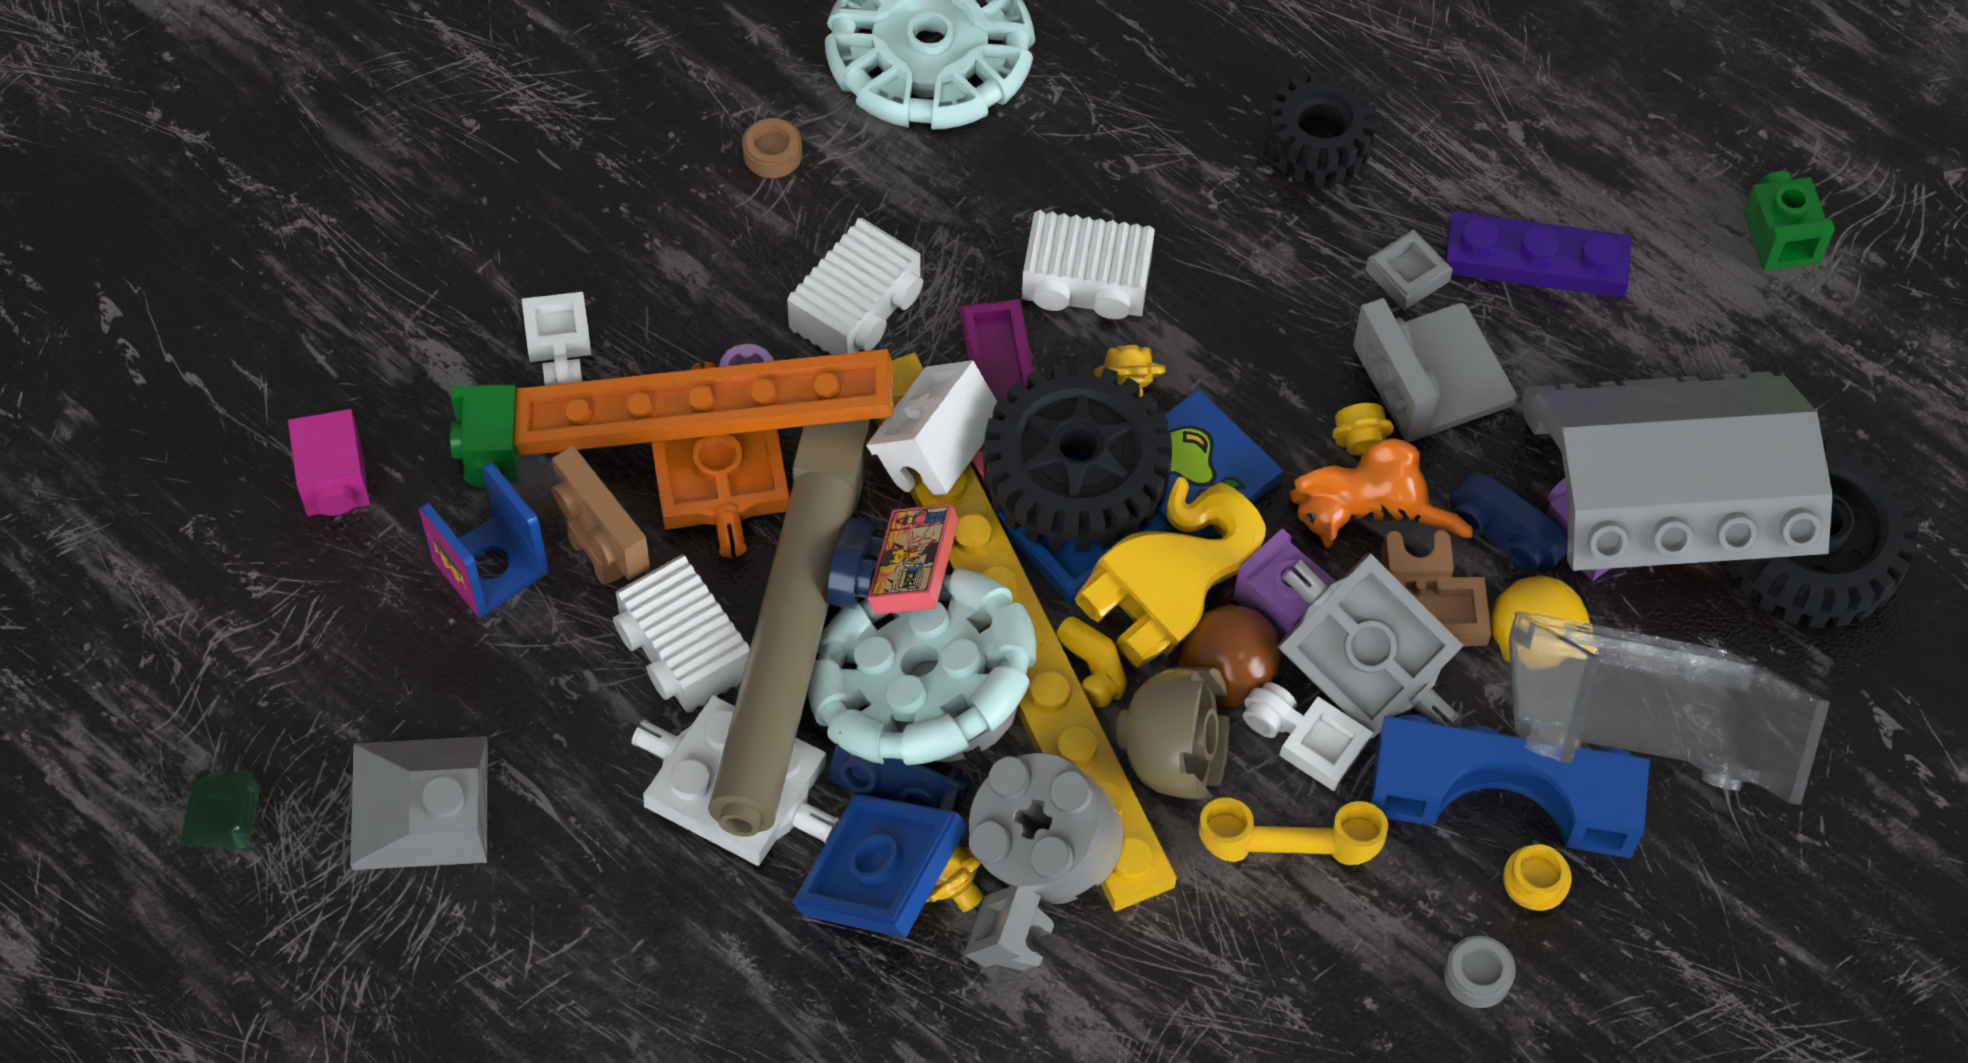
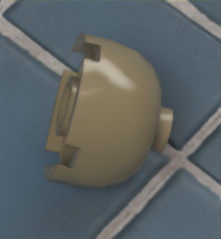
M1187 666L1168 668L1147 679L1135 692L1129 710L1123 709L1119 713L1116 727L1118 746L1120 749H1127L1129 763L1140 781L1156 792L1182 799L1209 801L1213 795L1206 786H1220L1228 756L1230 734L1229 715H1217L1215 695L1228 696L1226 684L1220 671L1209 667Z

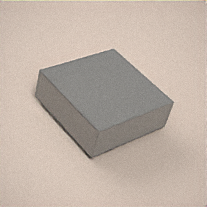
M1414 229L1367 259L1365 268L1366 272L1403 311L1450 282L1453 271Z

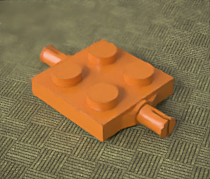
M704 362L705 368L716 367L711 362ZM700 363L694 364L690 370L701 369ZM777 429L651 442L665 530L701 524L716 525L720 546L719 553L723 557L732 558L729 535L733 536L736 557L743 555L747 551L742 520L753 516L786 512L789 503V493Z

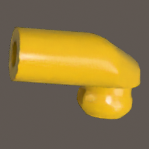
M1071 616L1065 619L1060 624L1056 636L1061 646L1087 662L1092 675L1087 676L1082 681L1081 686L1092 706L1105 708L1112 702L1113 698L1119 700L1122 697L1127 685V679L1115 643L1112 639L1077 617Z

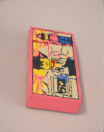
M953 504L892 510L867 597L874 614L936 609L959 521Z

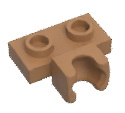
M571 446L551 458L556 479V485L551 487V493L560 510L568 518L566 526L570 543L576 551L582 548L585 550L592 561L598 580L603 585L616 581L623 576L628 581H631L650 569L646 536L577 449Z
M1445 530L1435 532L1433 537L1434 549L1428 556L1421 558L1414 557L1405 550L1403 537L1398 531L1389 532L1382 543L1380 563L1464 646H1488L1491 637L1485 577H1452L1454 565L1451 539L1448 532Z

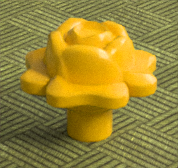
M1137 345L1118 346L1117 349L1110 348L1107 351L1105 364L1093 369V376L1100 378L1104 367L1117 371V384L1122 385L1128 377L1140 384V397L1143 396V388L1152 383L1153 378L1166 373L1164 365L1152 362L1151 349L1149 347L1142 348Z
M957 845L926 903L952 898L962 912H967L981 902L984 895L973 882L981 862L973 855L969 847L962 848L960 845Z

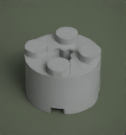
M1031 753L1018 757L1007 756L998 760L990 769L989 776L980 786L972 803L969 817V846L973 855L979 859L981 864L992 875L1007 885L1039 894L1041 896L1039 902L1064 904L1078 899L1077 895L1085 892L1093 885L1098 887L1112 873L1121 854L1123 825L1110 796L1100 784L1076 765L1062 757L1047 753Z

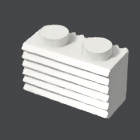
M1042 210L1034 212L1023 270L1022 299L1034 301L1037 306L1051 311L1065 309L1067 306L1093 309L1098 315L1108 319H1122L1128 315L1142 316L1155 229L1150 225L1141 227L1137 223L1130 226L1126 222L1118 224L1114 220L1105 222L1101 218L1094 221L1089 216L1082 219L1078 215L1069 217L1065 213L1058 216L1053 211L1047 214Z
M858 218L855 225L850 226L847 234H843L840 242H836L833 249L827 252L826 257L820 260L818 266L813 267L810 275L805 276L803 283L798 284L795 292L790 293L787 299L790 329L794 333H799L803 339H809L813 345H819L823 351H828L831 355L854 353L860 349L865 351L872 350L885 332L887 318L897 307L902 310L909 308L922 289L923 279L920 277V253L865 219Z
M682 554L615 592L619 614L613 617L614 625L629 650L634 651L641 647L652 662L646 666L653 685L663 699L667 700L675 695L686 713L693 712L697 706H704L713 695L717 697L720 693H726L731 687H737L740 684L750 648L747 642L743 640L740 632L736 630L734 624L729 620L727 614L723 612L720 604L716 602L713 594L709 592L706 584L702 582L700 576L695 572L693 566L689 564L685 555Z

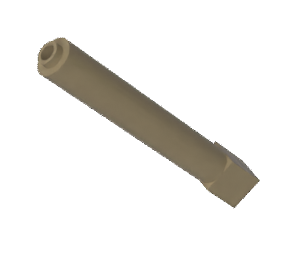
M871 419L803 427L793 465V487L708 806L710 815L719 822L720 827L724 831L732 835L741 837L753 836L758 832L770 829L775 823L829 607L827 593L834 552L849 518H851V515H856L870 459V450L866 445L870 441Z

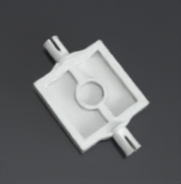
M714 695L693 724L678 736L657 727L646 719L640 723V727L636 728L632 738V745L639 746L664 759L662 768L643 793L644 807L757 866L761 864L775 841L790 832L793 827L816 837L826 844L840 818L833 817L807 803L810 789L826 767V752L796 738L774 825L766 831L758 832L749 837L736 836L724 831L720 827L719 822L710 815L708 806L735 706Z

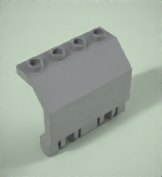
M1770 371L1742 373L1740 377H1737L1735 373L1721 374L1719 380L1700 381L1696 376H1686L1680 378V382L1675 377L1623 380L1618 385H1615L1613 381L1599 382L1597 388L1578 389L1574 384H1560L1558 390L1553 385L1524 387L1522 405L1527 425L1534 435L1550 434L1562 453L1569 498L1567 561L1573 571L1829 554L1832 489L1818 413L1786 376H1774Z

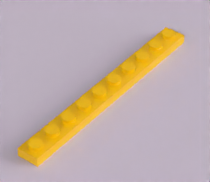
M915 352L892 360L893 409L923 371V367ZM886 418L875 419L878 427L882 425ZM971 464L967 465L947 494L933 495L922 482L921 475L915 469L906 467L915 479L916 484L910 493L917 507L953 504L959 521L947 564L949 574L952 575L953 571L959 568L986 575L1000 582L1011 591L1013 595L1012 603L1022 604L1032 620L1036 637V663L1033 667L1027 669L1026 675L1029 678L1030 684L1016 712L1036 753L1053 754L1076 765L1103 787L1110 796L1116 812L1120 815L1123 825L1121 854L1112 873L1100 884L1113 911L1116 912L1175 888L1177 877ZM991 623L983 629H981L980 631H978L979 634L988 629L991 626Z

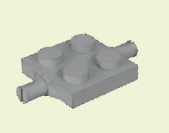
M1366 553L1343 578L1333 581L1328 585L1303 562L1302 558L1294 562L1291 567L1308 582V586L1292 570L1287 569L1281 579L1285 580L1308 605L1300 622L1276 647L1344 714L1372 731L1371 739L1380 732L1384 716L1394 717L1412 707L1434 724L1449 726L1432 707L1443 715L1447 721L1455 722L1459 713L1455 712L1432 687L1435 685L1441 668L1464 645L1371 553Z

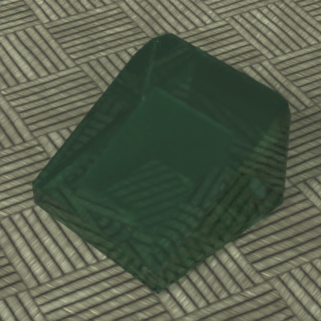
M239 770L192 781L180 840L182 845L249 850L260 794V787L253 771Z

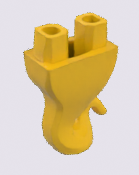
M1178 477L1166 503V517L1169 523L1176 529L1187 533L1212 525L1222 538L1206 539L1164 531H1146L1131 534L1120 540L1100 557L1091 572V576L1074 599L1076 604L1090 619L1097 623L1118 605L1135 622L1116 640L1119 650L1135 667L1138 668L1162 652L1168 656L1184 642L1185 638L1201 619L1207 591L1214 585L1238 574V568L1261 548L1265 538L1266 525L1255 506L1235 488L1220 482L1205 490L1191 504H1186L1185 499L1189 485L1184 477Z

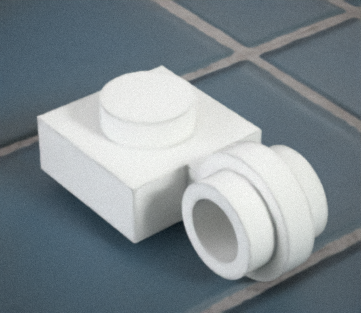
M583 292L523 298L522 307L529 362L554 359V362L542 363L545 386L582 382L580 359L567 360V358L591 355Z
M1267 682L1262 688L1252 689L1244 701L1246 710L1243 713V718L1254 731L1268 738H1274L1278 732L1290 733V736L1281 748L1279 756L1332 791L1336 790L1369 743L1373 734L1372 731L1320 697L1315 699L1303 716L1295 710L1297 707L1295 698L1286 689L1274 683Z

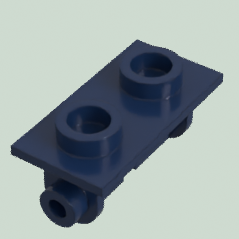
M836 743L828 776L829 781L857 794L954 811L955 804H961L964 801L971 785V780L961 776L962 769L957 766L951 767L940 761L906 765L903 759L883 758L884 764H879L850 754L841 748L838 743Z

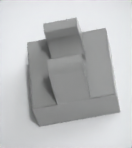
M1012 886L984 896L963 956L985 968L996 964L1024 971L1039 966L1043 957L1037 952L1030 950L1025 941L1028 933L1037 938L1052 933L1053 921L1038 907L1041 896L1035 892Z

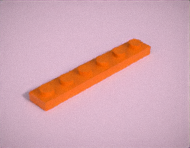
M888 349L518 388L516 389L514 445L520 455L523 456L561 452L571 446L580 450L893 417L892 360Z

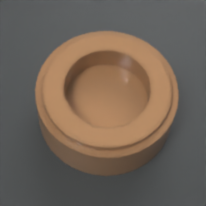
M765 118L749 126L743 135L744 162L756 175L765 178H780L790 174L799 166L802 159V139L798 129L792 123L780 118Z

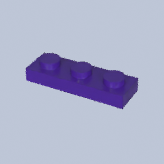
M1452 211L1448 224L1445 262L1453 269L1452 275L1624 298L1629 281L1632 235Z

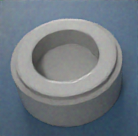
M1487 936L1467 937L1458 942L1449 954L1444 969L1445 983L1450 993L1461 1003L1474 1008L1491 1007L1501 1002L1508 994L1515 978V962L1509 950L1499 941Z

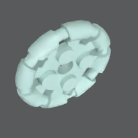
M837 0L827 22L832 32L825 38V53L833 77L841 90L844 92L852 91L857 96L856 104L869 114L889 123L909 128V122L932 123V130L948 129L969 124L986 117L990 106L996 102L1002 105L1006 104L1016 94L1025 81L1033 61L1032 53L1028 49L1035 42L1034 27L1023 0ZM861 29L872 30V34L859 32ZM922 31L940 32L945 37L937 43L930 44L919 41L915 36ZM988 39L1001 40L1003 45L988 44ZM879 66L883 73L872 79L868 75L869 71ZM974 74L983 81L976 88L967 81ZM912 93H913L914 95L918 96V97H921V98H931V97H934V99L931 100V99L912 98Z
M956 568L952 575H944L938 600L950 601L948 610L940 602H937L936 609L891 613L895 619L879 630L873 624L890 613L874 614L868 598L857 603L855 609L842 607L822 632L817 651L819 657L818 660H815L807 691L811 711L816 722L819 725L828 726V738L835 744L838 743L841 748L850 754L870 762L884 764L883 758L903 759L906 765H916L956 755L968 749V741L986 729L990 733L995 731L1010 716L1024 697L1030 684L1029 678L1026 675L1027 669L1033 667L1036 663V637L1032 620L1022 604L1012 603L1013 595L1007 587L986 575ZM991 623V626L988 629L979 634L978 631H980L981 629H983ZM923 662H938L935 668L926 675L920 677L909 675L914 667ZM844 663L857 664V670L842 669ZM985 666L992 669L989 674H984ZM866 704L868 705V707L865 708L864 710L858 711L860 708H862V707L865 706ZM897 721L913 722L908 724L902 733L897 732L899 727Z

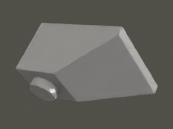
M487 737L354 743L350 859L352 870L487 863Z

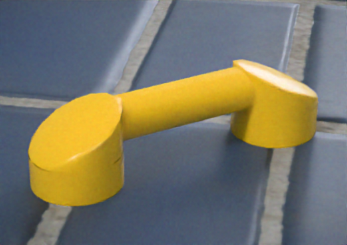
M1218 798L1209 802L1201 812L1199 835L1205 847L1214 856L1230 862L1243 860L1249 852L1332 854V857L1339 863L1359 865L1371 860L1380 852L1385 844L1388 831V821L1382 810L1371 803L1363 801L1350 802L1341 807L1335 816L1333 828L1254 826L1251 810L1243 802L1233 798Z

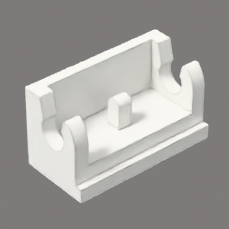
M973 360L925 367L893 409V417L885 419L866 446L872 455H878L892 480L903 491L910 492L916 484L913 475L906 468L911 467L921 475L922 482L933 495L947 494L983 445L989 418L993 416V409L997 404V400Z

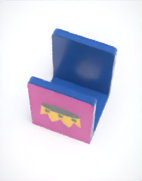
M492 462L482 467L493 517L458 539L429 502L419 507L433 562L478 618L489 613L549 573L537 516ZM488 550L500 551L509 559L507 570L501 576L493 579L479 577L474 560L480 553Z

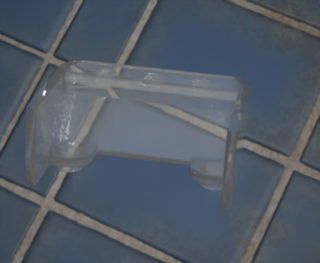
M1515 612L1509 634L1515 732L1526 739L1525 748L1527 750L1555 758L1559 762L1572 764L1575 750L1581 749L1582 742L1684 760L1704 770L1701 779L1711 785L1739 791L1743 782L1754 783L1788 803L1801 805L1830 701L1745 657L1727 651L1537 613Z

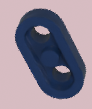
M1470 472L1451 492L1450 503L1453 513L1458 514L1472 526L1473 534L1482 535L1503 549L1508 558L1521 569L1540 572L1551 571L1567 553L1568 538L1562 528L1552 518L1492 477L1479 472Z
M849 518L837 543L832 560L827 593L828 605L855 609L860 597H868L885 537L876 535V522Z

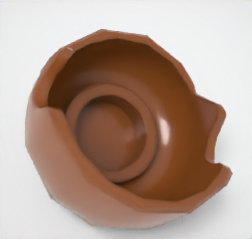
M1227 604L1209 610L1201 616L1197 626L1184 640L1178 665L1179 667H1209L1220 671L1226 684L1228 696L1215 695L1216 704L1230 708L1240 706L1252 689L1262 688L1267 682L1272 683L1273 678L1278 676L1284 654L1276 647L1280 639L1275 626L1258 610L1245 605Z

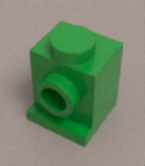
M1787 171L1770 173L1760 179L1758 184L1753 185L1743 210V215L1763 271L1821 263L1835 231L1832 219L1826 220L1811 177L1793 179L1792 174Z
M515 385L451 386V400L456 421L451 423V453L453 459L463 460L464 480L473 486L486 487L482 467L492 462L508 482H518L520 453L514 445Z

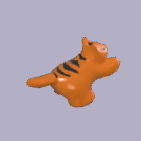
M1396 438L1387 439L1371 446L1367 452L1362 454L1361 461L1358 462L1356 468H1344L1333 465L1300 476L1294 480L1296 489L1289 493L1291 502L1299 504L1297 510L1298 518L1306 523L1313 533L1320 536L1325 548L1332 546L1337 532L1351 519H1374L1395 522L1414 520L1421 524L1446 530L1462 538H1471L1473 535L1472 526L1458 514L1429 504L1427 483L1419 468L1420 452L1407 441Z

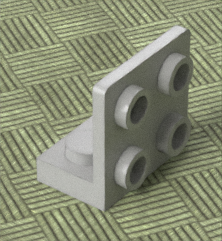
M1384 298L1361 305L1353 347L1404 441L1409 443L1512 407L1515 404L1517 393L1466 304L1458 303L1406 322L1400 317L1395 319Z

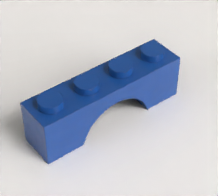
M1403 715L1398 718L1384 716L1376 744L1369 803L1381 809L1386 818L1433 826L1442 811L1463 794L1486 788L1506 789L1520 793L1539 804L1558 827L1565 848L1632 858L1644 832L1650 759L1631 756L1629 752L1616 747H1600L1592 750L1568 746L1561 740L1548 736L1524 739L1500 735L1496 730L1480 725L1464 728L1438 725L1428 718L1419 715Z

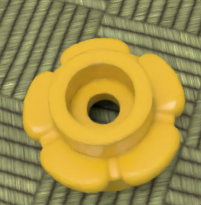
M1359 403L1347 406L1336 413V428L1332 432V437L1338 446L1346 447L1349 454L1361 456L1371 446L1386 440L1387 436L1393 433L1394 426L1391 421L1386 420L1385 411L1381 405Z

